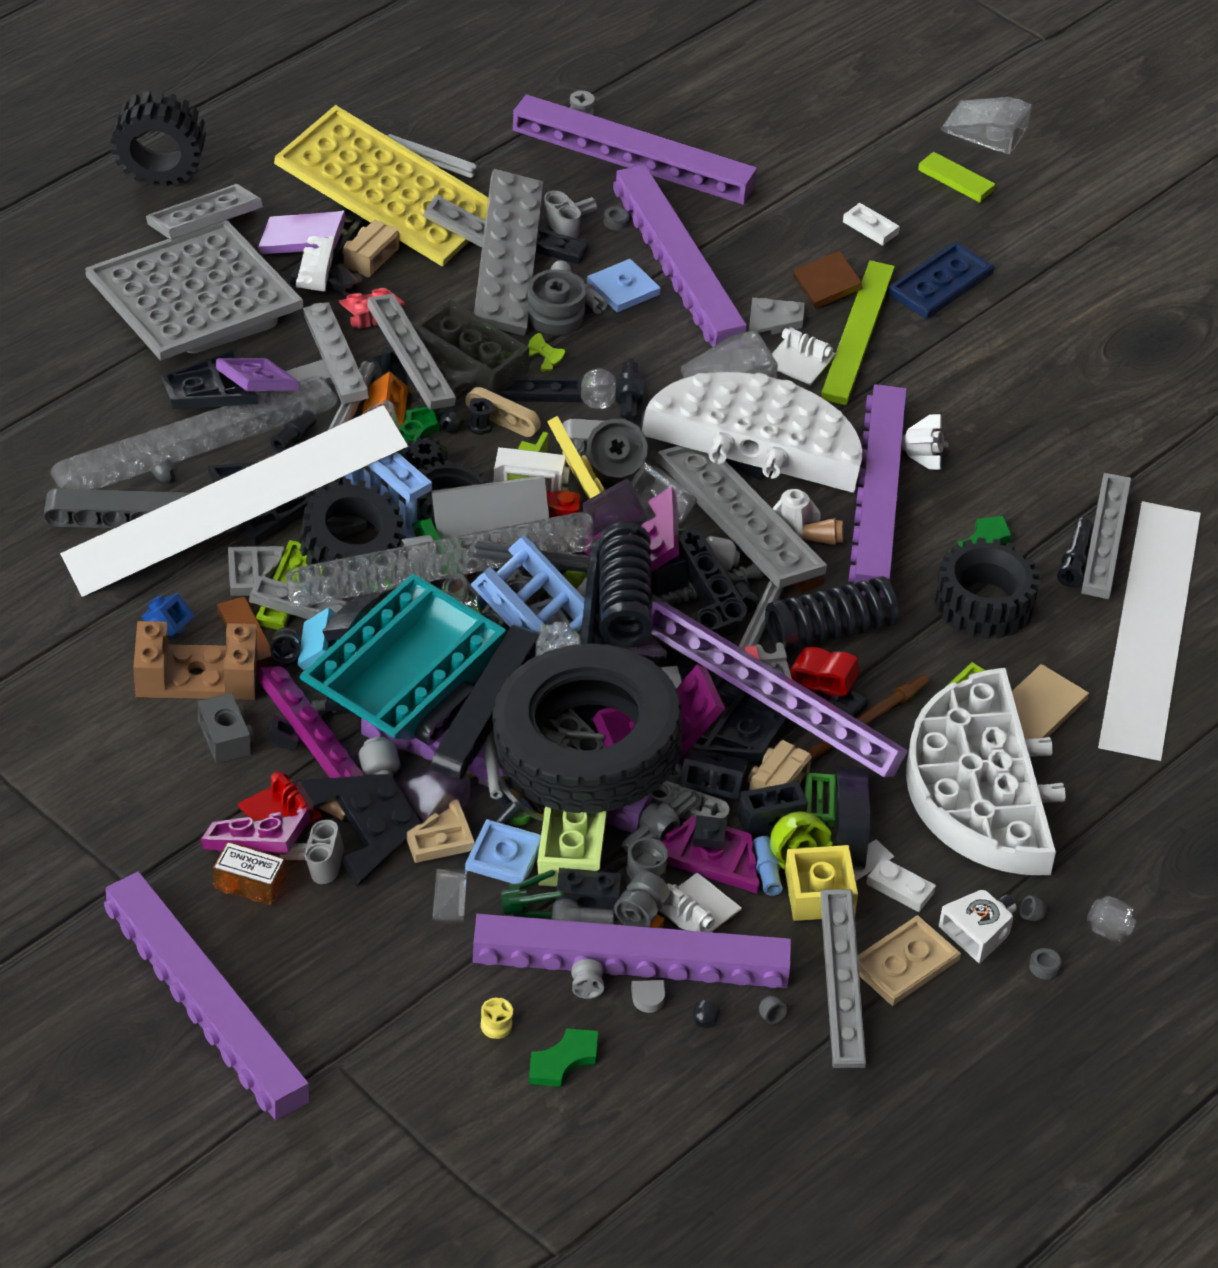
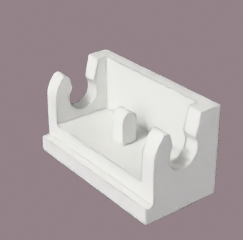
M312 236L308 238L307 243L317 244L319 248H304L296 287L325 291L333 259L334 237Z

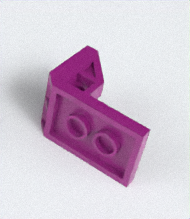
M698 664L676 688L680 698L682 714V749L679 761L725 709L707 668ZM611 707L599 710L592 718L598 733L605 735V739L602 740L605 748L620 742L635 727V723L627 715Z

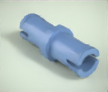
M761 836L753 841L757 858L756 871L761 876L763 891L769 896H775L783 890L779 876L780 864L770 848V838Z

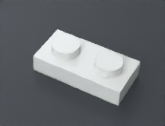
M861 203L846 212L843 217V223L882 246L899 234V225Z
M882 858L871 871L866 882L872 888L917 912H920L933 896L936 885L885 858Z

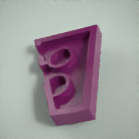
M309 809L297 810V815L282 817L281 812L269 814V818L260 821H253L250 817L212 822L201 838L203 849L224 852L227 844L231 843L259 852L288 853L311 819Z

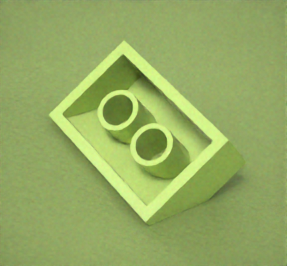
M545 807L537 861L538 875L550 870H554L555 874L540 881L539 886H557L559 868L590 871L600 869L607 811L599 813H572Z

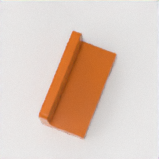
M389 371L368 386L369 399H364L362 415L384 405L398 428L404 423L408 386Z

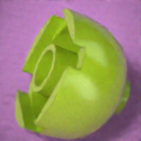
M801 811L793 812L782 817L775 824L771 832L770 848L773 855L778 858L780 866L785 870L787 849L833 846L830 840L831 831L814 814Z

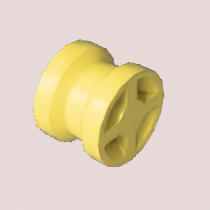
M492 998L484 1002L481 1009L480 1027L482 1032L494 1039L504 1038L509 1035L512 1030V1005L503 998Z

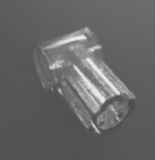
M561 899L552 906L551 920L613 924V910L580 908L578 903L573 900Z

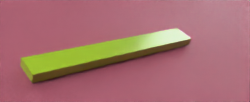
M869 260L862 280L863 289L857 293L821 392V398L824 400L847 405L895 266Z

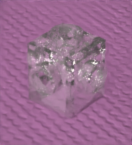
M564 622L542 625L539 637L536 640L535 657L556 648H563V646L581 645V636L570 628L569 624Z

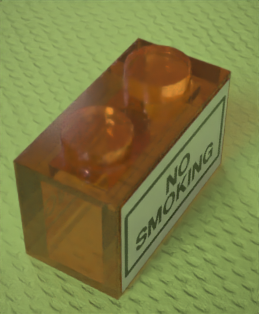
M228 841L213 867V888L224 893L235 894L248 898L251 901L271 906L286 879L285 858Z

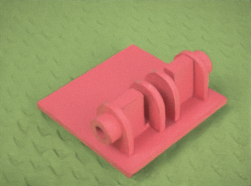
M386 288L372 290V294L362 295L355 293L347 295V299L339 300V303L354 315V317H350L352 328L357 327V329L370 327L371 323L373 326L377 325L375 318L367 307L368 298L393 293ZM394 294L400 306L405 305V302Z

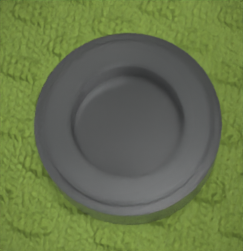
M621 207L608 208L604 212L603 224L611 230L625 229L629 224V213Z
M1040 948L1031 954L1029 969L1033 975L1040 979H1052L1059 974L1062 960L1054 950Z

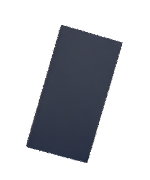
M954 242L890 285L887 294L928 319L993 274L994 266L957 242Z

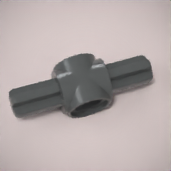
M685 790L669 804L661 803L659 805L658 803H653L649 805L640 816V828L622 843L626 853L628 854V848L631 843L637 839L644 837L654 838L662 842L665 840L668 832L674 828H679V818L697 803L694 794L689 790Z

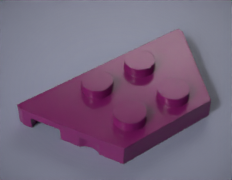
M692 816L683 822L681 827L674 828L666 834L665 840L662 843L668 850L667 865L691 873H699L701 876L756 894L758 893L759 878H757L756 859L753 853V841L750 833L726 826L723 850L693 846L696 816Z

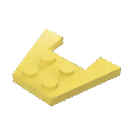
M558 416L552 418L547 422L563 450L562 454L565 455L567 464L599 518L609 514L606 504L610 500L605 493L604 487L598 477L596 478L586 456H579Z

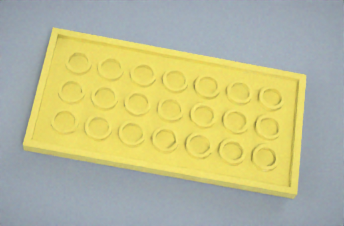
M337 105L332 107L275 156L274 164L370 223L377 220L384 223L386 227L390 226L397 229L401 242L442 267L469 240L423 216L434 196L438 195L486 221L487 196Z

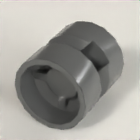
M644 837L631 843L628 848L627 886L633 877L641 871L656 874L665 882L668 850L661 841Z
M647 871L638 872L614 905V912L617 918L626 926L649 927L657 916L658 911L669 898L670 890L668 885L656 874Z

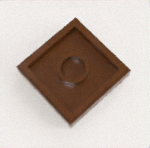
M840 250L793 270L794 278L815 309L863 289L862 282Z

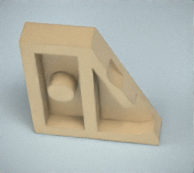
M458 799L450 802L449 809L440 815L434 813L423 824L417 825L407 832V842L415 863L469 852L475 844Z

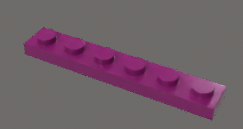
M260 667L255 677L330 778L364 776L363 772L357 767L348 755V752L342 747L333 732L319 716L317 710L311 707L303 691L299 689L284 667Z

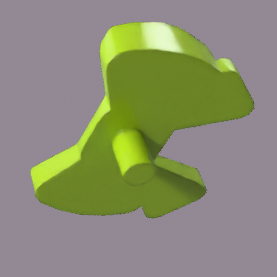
M538 333L530 339L526 347V357L530 358L537 354L542 355L545 359L541 366V371H552L553 366L562 361L565 350L553 348L545 343L542 334Z

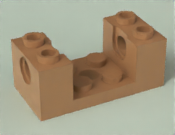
M137 621L133 666L135 697L209 699L233 693L235 699L255 700L257 624L227 623L226 646L173 645L168 643L167 622ZM197 668L202 669L204 671L202 674L193 675L190 673L192 669Z

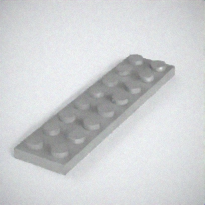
M493 169L473 323L523 336L526 332L529 313L527 307L529 302L528 286L533 278L543 181Z
M683 446L658 451L656 461L778 589L826 573L827 564L726 461L717 464L719 460L717 456L715 463H713L709 458V453Z

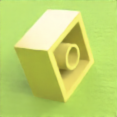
M849 845L787 849L785 875L793 921L822 919L820 893L821 890L852 889L855 916L858 892Z

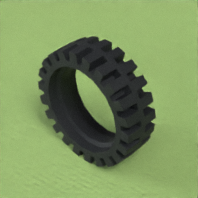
M438 461L433 463V467L427 464L424 465V469H418L432 482V489L438 487L456 488L489 483V479L486 476L482 477V472L479 470L472 472L473 467L469 465L462 468V463L456 462L455 466H453L451 461H444V465H441ZM424 494L417 498V520L431 518L433 525H435L432 498Z

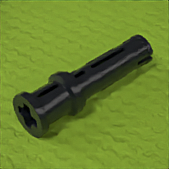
M1079 518L1075 522L1069 550L1062 556L1061 562L1063 566L1058 570L1057 578L1064 586L1075 587L1082 582V570L1086 567L1087 563L1085 551L1093 529V523L1087 518Z

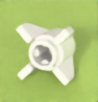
M929 415L910 427L906 435L902 436V449L906 451L910 458L926 468L941 470V456L935 455L936 453H942L943 448H948V442L944 441L941 431L935 430L942 429V415Z
M798 489L785 491L778 503L772 508L801 539H803V524L820 521L821 513L805 492Z

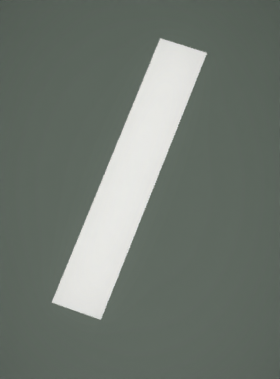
M382 405L60 554L83 597L404 449L408 445L385 406Z
M1143 501L1141 503L1098 748L1161 761L1201 514L1199 512Z

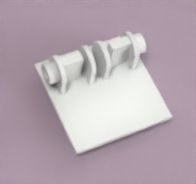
M791 327L790 329L785 328L781 336L784 338L783 342L764 362V365L811 385L832 361L836 353L833 352V348L830 347L829 343L820 341L813 336L809 339L808 334L805 333L802 336L801 332Z
M696 873L680 886L667 884L670 895L659 911L682 930L713 932L742 908L699 873Z

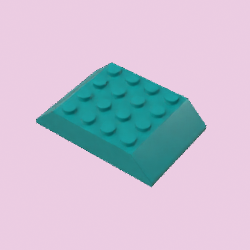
M412 573L300 674V679L394 739L414 740L418 724L433 708L463 681L473 684L482 675L505 637L506 629Z

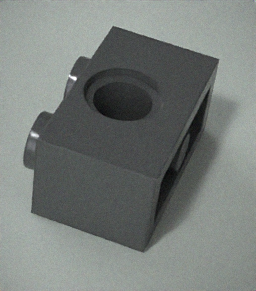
M233 693L198 701V722L216 764L251 755L250 743L254 742L253 730L250 724H245L243 706L241 703H236Z

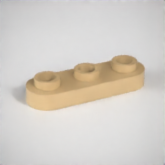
M475 387L466 396L468 408L469 403L474 399L485 398L490 400L494 406L490 420L522 436H533L541 426L536 412L487 389Z

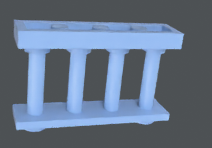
M398 452L367 465L370 468V473L362 467L345 475L346 479L351 480V485H357L358 480L366 481V488L371 489L373 484L379 486L380 495L388 492L392 496L390 505L397 502L400 507L399 515H403L404 522L402 528L404 529L402 538L415 537L412 523L419 521L417 520V498L432 491V482ZM381 478L388 483V489L381 484ZM399 494L406 499V505L399 500Z
M523 535L508 549L513 557L501 569L495 572L489 567L471 586L509 627L514 624L541 633L542 642L537 655H541L556 648H563L581 630L585 599L537 549L536 545ZM522 565L534 578L516 594L504 581ZM542 586L553 597V600L535 615L524 602ZM562 607L573 621L556 637L545 623Z

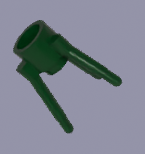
M554 870L541 873L520 883L509 884V890L501 891L505 915L513 914L514 917L575 920L578 917L577 914L524 910L529 908V903L563 897L564 893L562 891L529 896L527 890L521 891L523 888L554 876Z

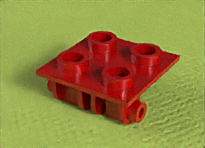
M280 771L272 774L271 787L237 804L244 814L252 818L253 821L269 818V814L281 812L282 817L297 815V810L309 809L296 785L288 778L286 773H281ZM309 809L311 819L307 825L323 818V815L317 809Z

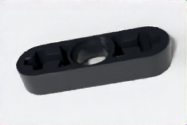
M463 681L420 721L415 731V738L428 746L434 744L450 728L475 685L468 681Z

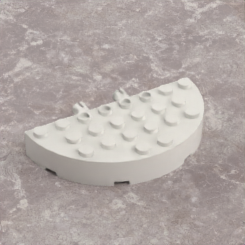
M698 373L663 388L652 398L645 411L642 432L646 437L709 453V458L713 463H715L718 456L717 464L724 463L727 458L763 468V474L766 477H769L770 472L773 471L772 479L777 478L782 473L854 493L862 460L861 443L855 429L841 411L818 395L795 385L792 381L768 377L763 373Z
M1005 668L978 672L969 675L968 680L958 684L955 682L951 683L939 691L925 705L916 719L911 735L906 763V781L911 801L925 825L942 842L972 861L1010 873L1051 875L1056 851L1042 803L1064 802L1065 788H1063V783L1037 785L1030 757L1052 755L1051 738H1024Z

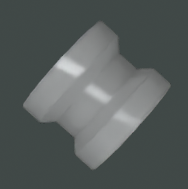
M575 91L570 96V108L594 115L593 105L595 97L587 91Z
M583 959L574 963L571 969L574 979L572 982L573 993L584 999H591L601 995L604 991V982L601 978L603 976L601 963L592 959Z

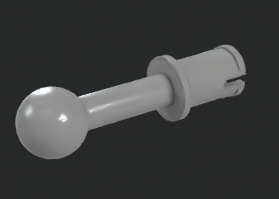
M556 261L550 269L571 272L570 265L565 261ZM585 284L587 288L585 303L596 314L601 313L597 306L605 310L608 301L595 291L592 284Z

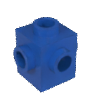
M179 593L165 598L162 595L154 598L148 603L149 609L141 617L144 621L167 622L168 636L174 638L185 630L184 626L195 615Z

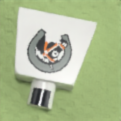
M979 890L944 905L938 927L972 958L981 963L1010 934L1013 921L1011 913L1016 911V904L1008 895L996 900L986 890Z

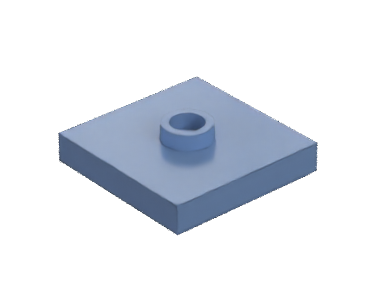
M631 259L587 276V284H592L595 291L605 298L616 312L660 295V287Z
M486 819L466 861L465 870L512 884L527 880L539 854L541 835Z

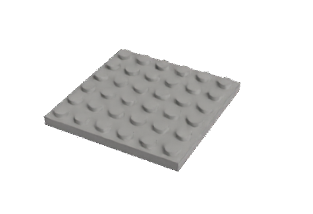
M228 220L171 240H163L85 268L86 277L160 361L303 308V299Z

